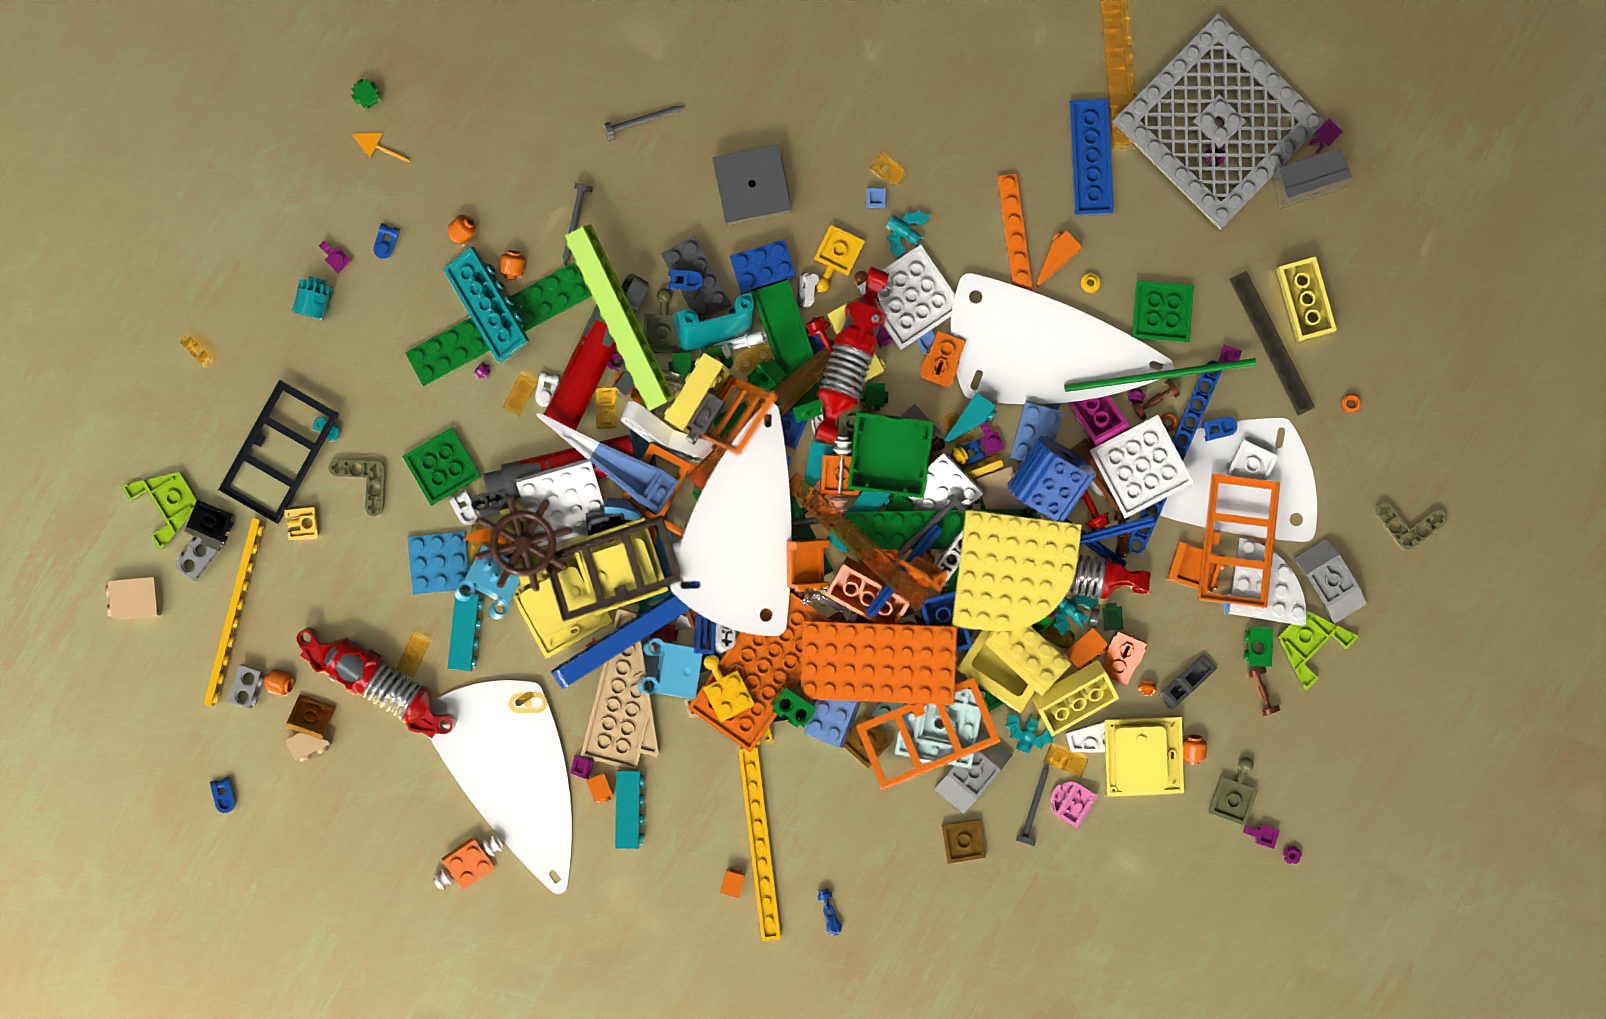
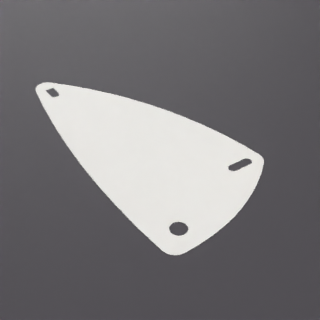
M973 273L965 274L959 280L952 307L953 315L951 316L950 332L951 336L966 341L957 364L959 367L956 374L964 395L969 399H973L975 394L978 393L990 402L1005 404H1025V402L1031 404H1054L1082 401L1117 394L1156 380L1065 392L1064 385L1159 372L1149 366L1151 361L1163 364L1161 371L1174 369L1172 360L1150 346L1066 304L1024 288ZM974 290H978L982 294L981 302L976 304L972 303L969 299V294ZM977 370H981L983 376L978 389L972 390L971 383Z
M773 403L767 414H772V425L769 428L765 427L763 419L741 455H736L728 450L725 452L704 487L685 530L677 555V562L683 581H699L701 584L700 588L682 589L680 587L681 582L671 585L672 592L682 602L707 619L740 632L764 636H778L785 631L790 588L787 587V541H791L790 489L780 413L777 405ZM757 413L734 439L733 445H738ZM768 608L772 611L773 616L770 621L764 622L760 619L762 609Z
M1262 418L1236 421L1238 428L1233 435L1205 442L1204 438L1206 436L1205 429L1199 428L1196 430L1183 460L1194 484L1167 497L1160 516L1206 527L1211 474L1226 475L1242 440H1246L1278 456L1267 479L1268 481L1280 482L1274 539L1307 542L1314 537L1317 522V493L1313 470L1305 447L1288 419ZM1217 425L1212 426L1213 434L1218 433ZM1280 427H1283L1285 429L1283 446L1277 448L1275 446L1277 432ZM1179 435L1177 441L1179 444L1185 445L1187 438L1184 435ZM1092 481L1089 485L1090 489L1093 492L1104 496L1098 489L1096 484ZM1218 483L1215 513L1268 519L1271 490L1263 489L1260 491L1253 487ZM1151 505L1147 508V512L1156 514L1157 509L1154 505ZM1293 513L1302 515L1303 522L1301 525L1293 526L1290 523V516ZM1214 521L1215 530L1266 538L1267 527Z
M490 681L459 688L431 701L435 715L445 711L456 720L454 729L449 733L435 734L430 739L463 791L493 830L526 867L553 893H563L568 885L571 859L572 819L570 791L560 739L541 687L537 683L527 681ZM528 691L533 692V697L521 706L515 704V700ZM447 723L446 725H442V726H443L444 728H449V727H450V723ZM551 870H555L561 878L556 884L549 876Z

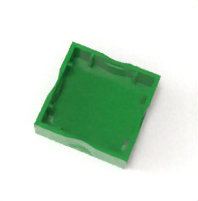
M857 411L847 489L873 493H892L897 496L924 499L934 421Z

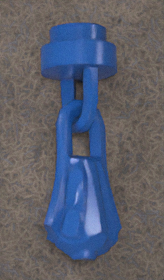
M829 889L820 890L817 892V900H823L824 903L823 911L826 919V931L833 936L838 935L841 932L842 925L835 915L833 906L829 903L828 898L833 897L832 893L829 892ZM831 910L832 915H828L827 911Z

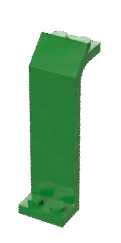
M789 280L751 292L764 330L767 333L775 362L787 374L782 382L796 422L822 415V402L817 395L819 386L824 384L822 383V377Z

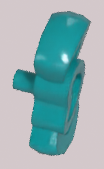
M318 417L314 420L313 429L315 431H322L327 422L325 418ZM333 425L327 436L330 442L339 438L340 429Z

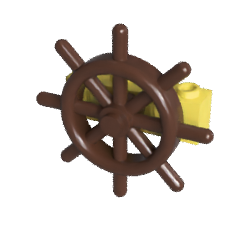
M508 495L506 500L509 508L500 511L502 518L496 524L484 517L479 518V524L490 529L492 533L490 549L476 553L474 558L481 560L493 556L498 566L504 570L497 582L498 588L504 587L511 574L519 576L522 586L531 583L532 590L538 592L540 590L538 581L544 580L543 575H546L545 568L550 563L563 570L567 569L568 564L555 557L554 554L556 551V538L570 534L572 529L564 527L553 530L549 522L542 517L550 502L548 499L542 500L535 513L528 511L527 508H523L522 504L516 506L514 497ZM540 524L546 533L535 536L534 531L537 525ZM499 535L508 539L509 544L498 546ZM548 540L547 552L540 549L538 545H534ZM511 551L512 556L507 563L500 554Z

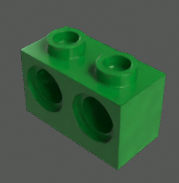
M771 358L767 362L763 360L755 367L757 371L753 370L747 376L749 379L747 382L772 392L787 374Z
M783 685L769 704L774 707L772 710L780 717L785 715L790 718L788 722L796 728L799 725L805 728L817 710L813 705ZM788 698V705L784 708L780 707L781 700ZM804 709V715L801 718H796L797 710Z

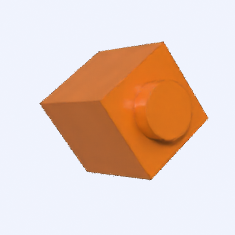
M605 773L586 780L595 802L599 800L601 804L611 799L610 795L614 793Z
M731 867V870H726L720 893L739 898L745 875L742 874L743 870Z

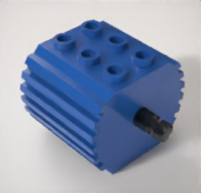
M1041 435L1009 480L1008 487L1019 500L1027 505L1028 510H1023L1022 512L1025 518H1032L1033 515L1031 513L1039 511L1055 521L1064 522L1095 478L1096 472L1078 453L1047 436Z

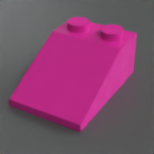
M1109 395L1068 402L1086 437L1094 448L1129 430L1127 421Z

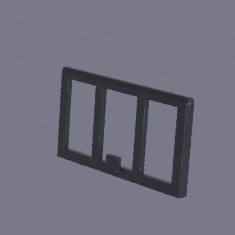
M279 380L218 490L274 523L279 524L285 513V508L292 501L340 414L284 381ZM283 391L329 417L315 443L269 417ZM265 424L311 450L294 480L248 454L253 444L262 447L267 437L260 432ZM244 461L290 487L276 513L230 487Z

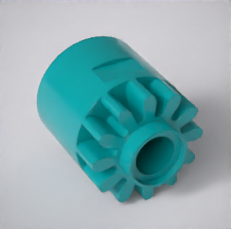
M309 276L308 280L300 279L292 312L324 320L332 288L325 286L326 281Z

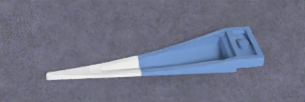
M541 413L537 414L542 421L640 504H644L657 514L661 512L679 483L677 479L659 468L606 446Z

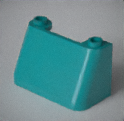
M748 293L737 297L734 307L728 311L729 315L699 322L696 312L690 309L671 315L680 348L690 351L743 337L745 333H751L754 310L752 295Z

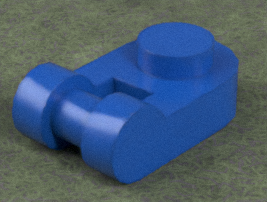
M381 223L373 249L374 254L378 258L388 259L391 257L399 236V228L387 227V224ZM385 234L391 236L390 241L384 240Z
M669 270V290L695 291L700 289L703 284L701 274L696 271ZM678 277H684L683 284L678 283Z
M1223 417L1201 423L1202 429H1205V442L1231 436L1238 428L1236 420L1232 417ZM1217 425L1219 432L1213 434L1212 426Z
M979 439L962 446L968 455V459L963 465L957 464L960 468L986 457L985 452H982L979 446L981 444ZM973 449L975 455L970 457L967 450Z
M230 777L223 778L222 781L218 782L216 780L210 781L217 810L221 813L231 812L235 807V798ZM225 788L226 793L220 795L219 789Z

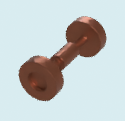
M1170 379L1164 382L1168 389L1161 394L1158 393L1153 396L1144 406L1141 407L1137 401L1131 404L1141 420L1147 417L1144 410L1150 405L1154 406L1163 400V397L1168 393H1171L1174 398L1180 395L1177 387Z
M1265 667L1247 672L1248 678L1257 677L1258 689L1262 699H1265L1267 708L1261 710L1262 716L1280 711L1279 705L1271 707L1268 699L1270 697L1266 685L1262 683L1260 675L1267 672Z

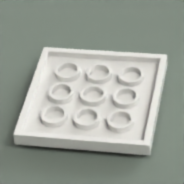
M921 245L882 270L889 273L885 288H881L878 292L879 303L887 314L883 326L900 351L953 315L952 307L955 294ZM865 282L857 287L862 295L865 293Z
M1158 415L1089 450L1125 519L1194 484Z
M588 459L516 479L524 508L536 513L542 500L548 499L550 503L542 517L549 522L553 530L564 527L572 529L570 534L557 537L556 542L588 533L585 513L604 511L605 504L592 463ZM540 524L537 525L534 531L535 536L546 533ZM548 540L537 543L536 545H538L539 547L547 545Z

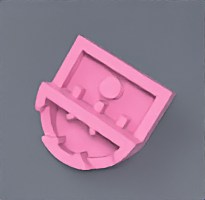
M1070 781L1059 784L1053 790L1050 801L1052 810L1058 817L1079 829L1099 796L1080 784Z

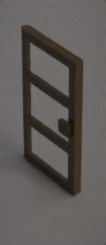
M663 515L555 551L554 556L559 559L580 551L582 552L597 600L595 603L569 611L556 566L550 563L546 567L561 618L564 622L683 581ZM657 525L673 576L645 585L629 534ZM622 537L637 588L628 591L626 585L614 588L616 596L605 599L589 548Z

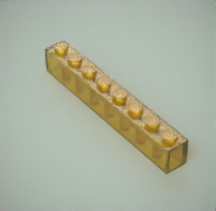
M1100 0L1112 149L1136 147L1112 123L1136 97V93L1132 92V85H1135V76L1131 74L1130 69L1133 66V56L1129 55L1132 41L1131 36L1127 35V29H1130V19L1126 17L1125 10H1128V0Z

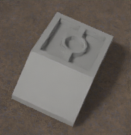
M1327 539L1294 558L1301 572L1307 576L1325 605L1324 609L1333 624L1367 604L1353 575L1340 554Z
M983 730L978 735L976 743L991 737ZM999 743L977 751L973 755L971 768L954 766L934 790L964 814L1000 773L1012 757V754Z

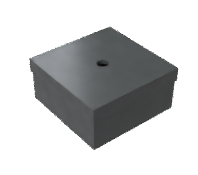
M778 144L712 157L727 226L791 213L790 196Z
M1338 148L1279 167L1271 181L1279 208L1282 209L1341 190L1350 181L1352 175L1347 167L1342 149Z

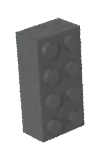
M695 236L661 254L669 270H688L701 274L703 284L700 289L695 291L680 290L690 310L696 312L699 322L731 306V302ZM678 277V283L683 284L684 277Z

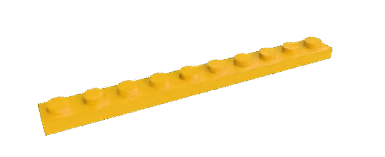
M252 518L204 705L214 706L219 701L220 692H218V688L224 682L225 673H223L224 665L227 666L229 663L230 655H228V650L234 644L235 636L232 635L234 628L237 629L240 618L237 616L239 610H242L245 599H242L244 591L247 592L250 581L247 578L254 568L252 559L259 549L257 540L264 530L263 520Z
M754 747L751 753L746 749H738L761 940L781 939L758 747Z

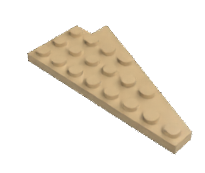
M618 608L612 631L636 617L637 613ZM641 640L603 664L580 757L636 771L641 753L655 757L659 756L650 694H642L637 689L638 680L642 677H647ZM648 680L644 683V688L647 691L649 690Z

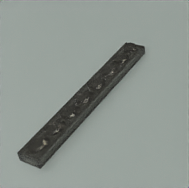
M1244 271L1230 278L1229 281L1296 415L1299 416L1315 408L1248 272Z

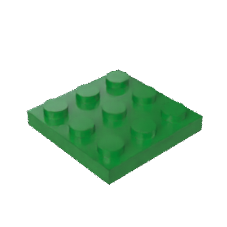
M1136 281L1132 337L1135 339L1189 343L1194 285Z
M453 427L402 456L431 506L481 478Z

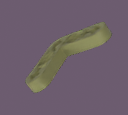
M335 459L331 461L329 471L334 476L367 478L365 510L370 516L376 517L381 515L384 508L385 466L379 461ZM339 463L340 466L347 467L346 463H349V474H346L347 470H339V473H336L333 466ZM356 463L362 466L360 474L352 472V466ZM375 464H378V467L381 468V472L377 473V478H381V482L378 480L370 481V477H375V473L371 471ZM374 483L380 485L381 490L378 494H372L370 491V486ZM369 496L380 497V501L376 500L379 510H376L375 513L369 509V506H373V499L369 500Z
M1382 502L1375 507L1377 518L1396 543L1404 550L1413 549L1447 521V515L1443 510H1434L1411 528H1408L1391 504ZM1381 506L1383 508L1388 507L1387 513L1389 516H1392L1393 514L1395 516L1394 518L1390 519L1387 523L1385 522V519H1388V517L1385 514L1381 515L1379 513L1381 511ZM1435 513L1437 515L1441 514L1442 517L1440 520L1442 522L1433 523L1432 526H1434L1435 528L1432 529L1431 525L1426 520L1428 519L1429 522H1431L1433 519H1435ZM1393 521H1398L1401 524V528L1397 532L1391 529L1390 525ZM1424 524L1427 526L1428 531L1426 535L1418 533L1417 528L1419 525ZM1413 530L1415 536L1418 537L1419 540L1417 541V539L1414 538L1410 541L1411 546H1404V537L1410 538L1413 535L1411 533V531Z

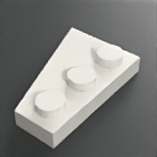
M1104 721L1065 732L1071 752H1105Z

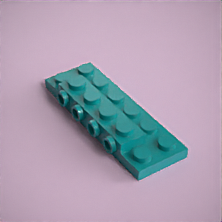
M475 247L468 248L443 268L498 363L504 362L530 341L522 328L524 326L522 314L519 311H515L512 306L514 305V300L505 294V285L501 280H497L494 275L496 273L495 268L491 264L482 261Z

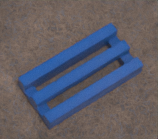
M699 614L695 616L694 654L714 655L716 623L710 620L709 650H707V621L709 619ZM701 619H703L702 649H700Z

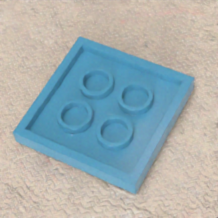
M465 531L407 537L413 594L454 591L464 580L469 570L467 543L463 541V537L466 535Z

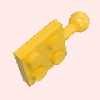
M830 225L814 257V260L827 266L823 276L819 278V282L815 285L819 292H826L830 288L829 279L834 270L847 276L849 275L865 243L864 240Z
M713 654L707 655L704 659V665L712 671L717 681L703 689L720 722L754 706L755 703L738 670L723 677L718 667V657Z

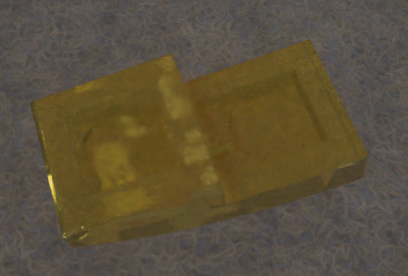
M611 387L596 388L597 429L616 428L615 390Z
M1050 744L1043 762L1082 777L1088 759Z

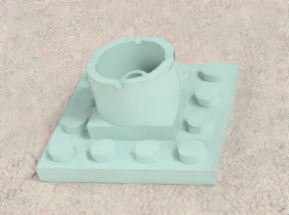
M964 689L955 693V705H944L962 749L976 744L981 718L980 710L971 689ZM980 691L984 700L985 692ZM935 704L923 706L926 714L915 718L912 711L902 715L919 759L935 761L955 752L944 725L942 727L937 726V721L941 717ZM899 731L895 754L910 757ZM974 753L948 764L971 768Z

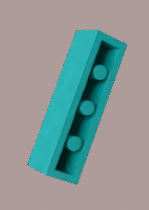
M863 491L826 540H830V543L843 553L846 550L850 552L848 544V512L877 511L881 505L885 507L892 499L889 496L891 493Z
M473 594L469 600L463 602L459 601L455 596L447 669L472 671V668H476L477 656H474V648L478 649L479 637H476V629L480 630L481 618H478V610H482L483 599H480V595Z
M617 771L616 849H639V845H643V833H639L640 825H643V814H640V806L644 805V794H640V787H644V775H641V771Z

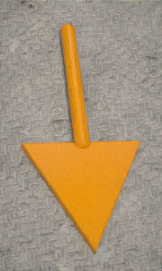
M351 133L370 158L375 148H378L406 162L409 161V158L378 144L383 133Z

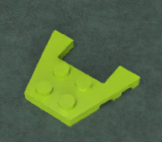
M181 472L121 486L129 501L148 492L166 521L167 525L150 535L159 550H162L190 518L197 501Z
M1307 610L1305 626L1289 624L1277 637L1306 691L1319 678L1305 663L1322 645L1333 636L1345 649H1348L1359 638L1356 634Z

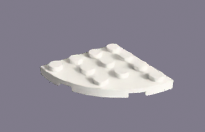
M1239 538L1236 558L1264 562L1265 546L1248 539ZM1273 552L1267 608L1230 604L1229 614L1305 626L1306 604L1301 586L1291 568ZM1235 566L1231 596L1260 599L1263 570Z

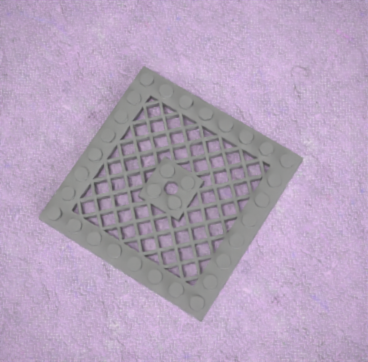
M1219 14L1112 121L1219 229H1222L1273 177L1277 169L1282 167L1326 122ZM1216 42H1218L1221 46H1214V45H1215ZM1213 50H1222V59H1213ZM1209 51V59H1201ZM1227 52H1228L1234 59H1227ZM1200 63H1209V73H1200ZM1214 63H1223V73H1214ZM1227 63H1236V73H1227ZM1196 64V72H1188ZM1240 65H1241L1248 73H1240ZM1187 76H1196V86H1187ZM1200 76L1209 77L1210 86H1201ZM1183 77V86H1174ZM1214 77H1223V86H1214ZM1227 77H1236V86H1227ZM1240 77H1249V86H1241ZM1254 79H1255L1261 86H1254ZM1170 90V99H1161ZM1174 90H1183V99H1174ZM1187 90H1196L1197 99H1187ZM1201 90H1210V99H1201ZM1214 90H1223V97L1219 94L1214 99ZM1227 90H1236V100H1227ZM1241 90H1250V100H1241ZM1254 90H1263V100H1254ZM1267 92H1268L1275 100H1267ZM1161 103H1170V113H1161ZM1174 103H1183V113H1174ZM1188 103H1197V113H1188ZM1201 103H1210L1201 112ZM1157 104V113H1148ZM1230 104H1236L1237 111ZM1241 104H1250V113H1241ZM1254 104H1263V113H1254ZM1267 104H1276V113H1268ZM1281 106H1282L1288 113H1281ZM1148 116L1157 117V126H1148ZM1161 117H1170V126H1161ZM1174 117H1184V126H1175ZM1188 117H1196L1192 121L1195 126H1188ZM1215 117L1223 119L1224 124L1222 127L1215 125ZM1243 117H1250V127H1241L1246 122ZM1254 117H1263V127H1254ZM1268 117H1276L1277 127H1268ZM1281 117H1290V127H1281ZM1150 130H1157V137ZM1161 130H1170L1171 140H1161ZM1175 130H1184V140H1175ZM1188 130H1197V140H1188ZM1241 130H1250V140H1241ZM1255 130L1263 131L1264 140H1255ZM1237 131V140H1229ZM1268 131H1277V140H1268ZM1281 131H1289V132L1281 139ZM1201 132H1202L1209 140H1201ZM1163 143H1171V151ZM1175 144H1184V153H1175ZM1188 144H1197V153H1188ZM1202 144H1211V153H1202ZM1228 144H1237V153H1228ZM1241 144H1250L1251 153H1242ZM1255 144H1264V154H1255ZM1268 144H1276L1268 153ZM1224 145V153H1215V146L1219 149ZM1177 157H1184V164ZM1188 157H1197L1198 167H1189ZM1202 157H1211V167H1202ZM1215 157H1224V167H1215ZM1228 157H1237V167L1228 166ZM1242 157H1251V167H1242ZM1255 157H1264L1255 166ZM1190 170L1198 171V178ZM1202 171H1211V180H1202ZM1215 171H1224V180H1215ZM1229 171H1238V180H1229ZM1242 171H1250V172L1242 179ZM1204 184H1211V191ZM1215 184H1224L1225 194H1216ZM1229 184H1237L1229 193Z

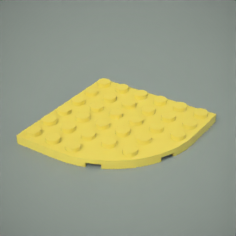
M966 510L952 626L987 631H1012L1030 626L1050 614L1063 600L1072 584L1077 566L1081 525Z

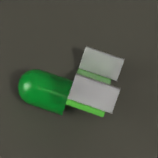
M729 344L701 347L699 349L701 356L705 353L710 357H719L721 363L728 369L733 366L731 357L733 353Z

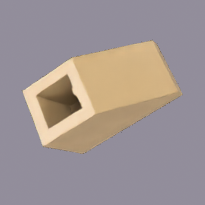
M299 733L285 740L294 761L300 760L301 763L310 759V754L316 751L320 754L329 750L328 746L332 744L328 739L323 738L321 740L304 733Z

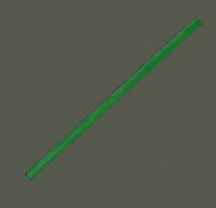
M1244 359L1066 384L1064 388L1065 392L1250 367L1256 366V359Z

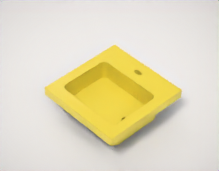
M645 517L641 518L640 520H635L599 532L597 534L571 542V544L575 545L583 541L610 533L612 531L639 523L641 521H644ZM649 529L629 534L645 585L665 579ZM622 537L612 542H606L589 548L605 599L616 596L614 588L626 585L628 591L637 588ZM580 551L575 553L591 603H595L597 600L582 552ZM667 586L594 611L595 615L669 591V588Z
M576 556L564 561L568 564L567 569L563 570L556 566L569 611L592 604ZM547 571L546 575H543L544 580L538 581L540 586L538 592L532 590L530 583L518 586L513 595L516 605L546 659L613 623L608 611L595 615V612H591L565 622L562 621ZM577 628L578 631L572 634L571 631Z
M981 630L956 671L968 679L974 677L978 686L1021 713L1035 690L985 644L996 631ZM1045 639L1053 648L1060 652L1061 648Z
M1181 716L1104 719L1107 796L1184 793ZM1171 752H1173V758H1170Z

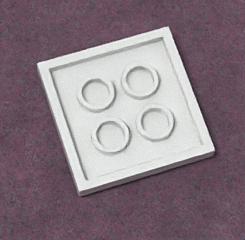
M943 451L928 464L924 499L909 498L921 510H942L950 502L948 497L953 494L965 508H968L983 495L984 491Z

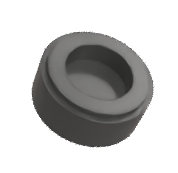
M1092 609L1089 627H1097L1100 609Z

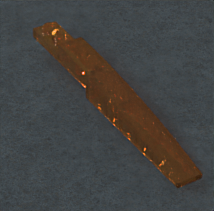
M827 346L771 391V393L777 396L774 404L779 409L780 418L828 371L826 366L832 365L828 359L834 357L831 356L830 352L832 351ZM764 399L760 400L756 404L755 408L751 412L750 416L744 423L741 430L762 407V405L765 402ZM766 414L764 417V425L767 428L772 425V414ZM738 421L720 438L726 441ZM716 444L711 446L713 451L686 476L699 491L706 486L714 469L727 451Z
M796 473L789 481L790 494L859 560L868 565L914 611H919L930 596L871 538Z

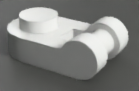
M802 273L800 275L797 297L800 307L808 308L814 303L815 285L819 282L817 274Z
M541 371L535 395L536 402L540 406L547 407L559 383L560 375L554 374L552 376L548 375L547 372ZM545 382L552 383L551 389L544 387Z
M464 490L460 492L459 496L449 498V501L459 520L463 524L470 526L477 522L478 517L472 509L469 494ZM465 501L467 506L461 509L459 504Z

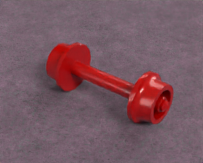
M824 316L813 317L812 321L806 324L809 331L808 336L818 334L830 358H834L830 352L835 350L824 331L831 323L827 322Z
M1086 489L1082 498L1093 517L1092 520L1086 522V525H1089L1092 531L1105 528L1104 526L1110 523L1108 518L1109 512L1100 515Z

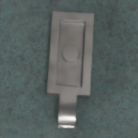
M709 392L706 394L688 424L692 428L686 437L689 443L695 445L700 433L704 436L707 434L725 402Z

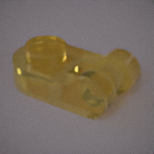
M880 153L877 157V162L872 164L870 170L892 185L902 183L905 177L904 170L887 156ZM884 164L889 166L886 172L881 169Z
M949 413L944 417L943 426L948 434L960 417L956 413ZM968 432L953 440V443L956 447L963 446L962 443L967 440L971 441L974 437L971 432Z

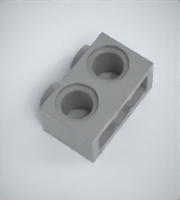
M194 537L188 544L190 548L186 553L182 552L179 555L175 566L193 581H197L220 551L206 546V553L200 555L197 549L202 545L200 544L202 539L199 537ZM190 559L195 564L192 570L186 568V562Z
M238 665L227 702L246 708L255 706L259 697L256 694L258 687H262L265 676H262L263 671ZM249 672L254 675L252 683H248L245 679L246 674ZM242 691H246L249 695L248 700L245 702L241 701L239 697Z

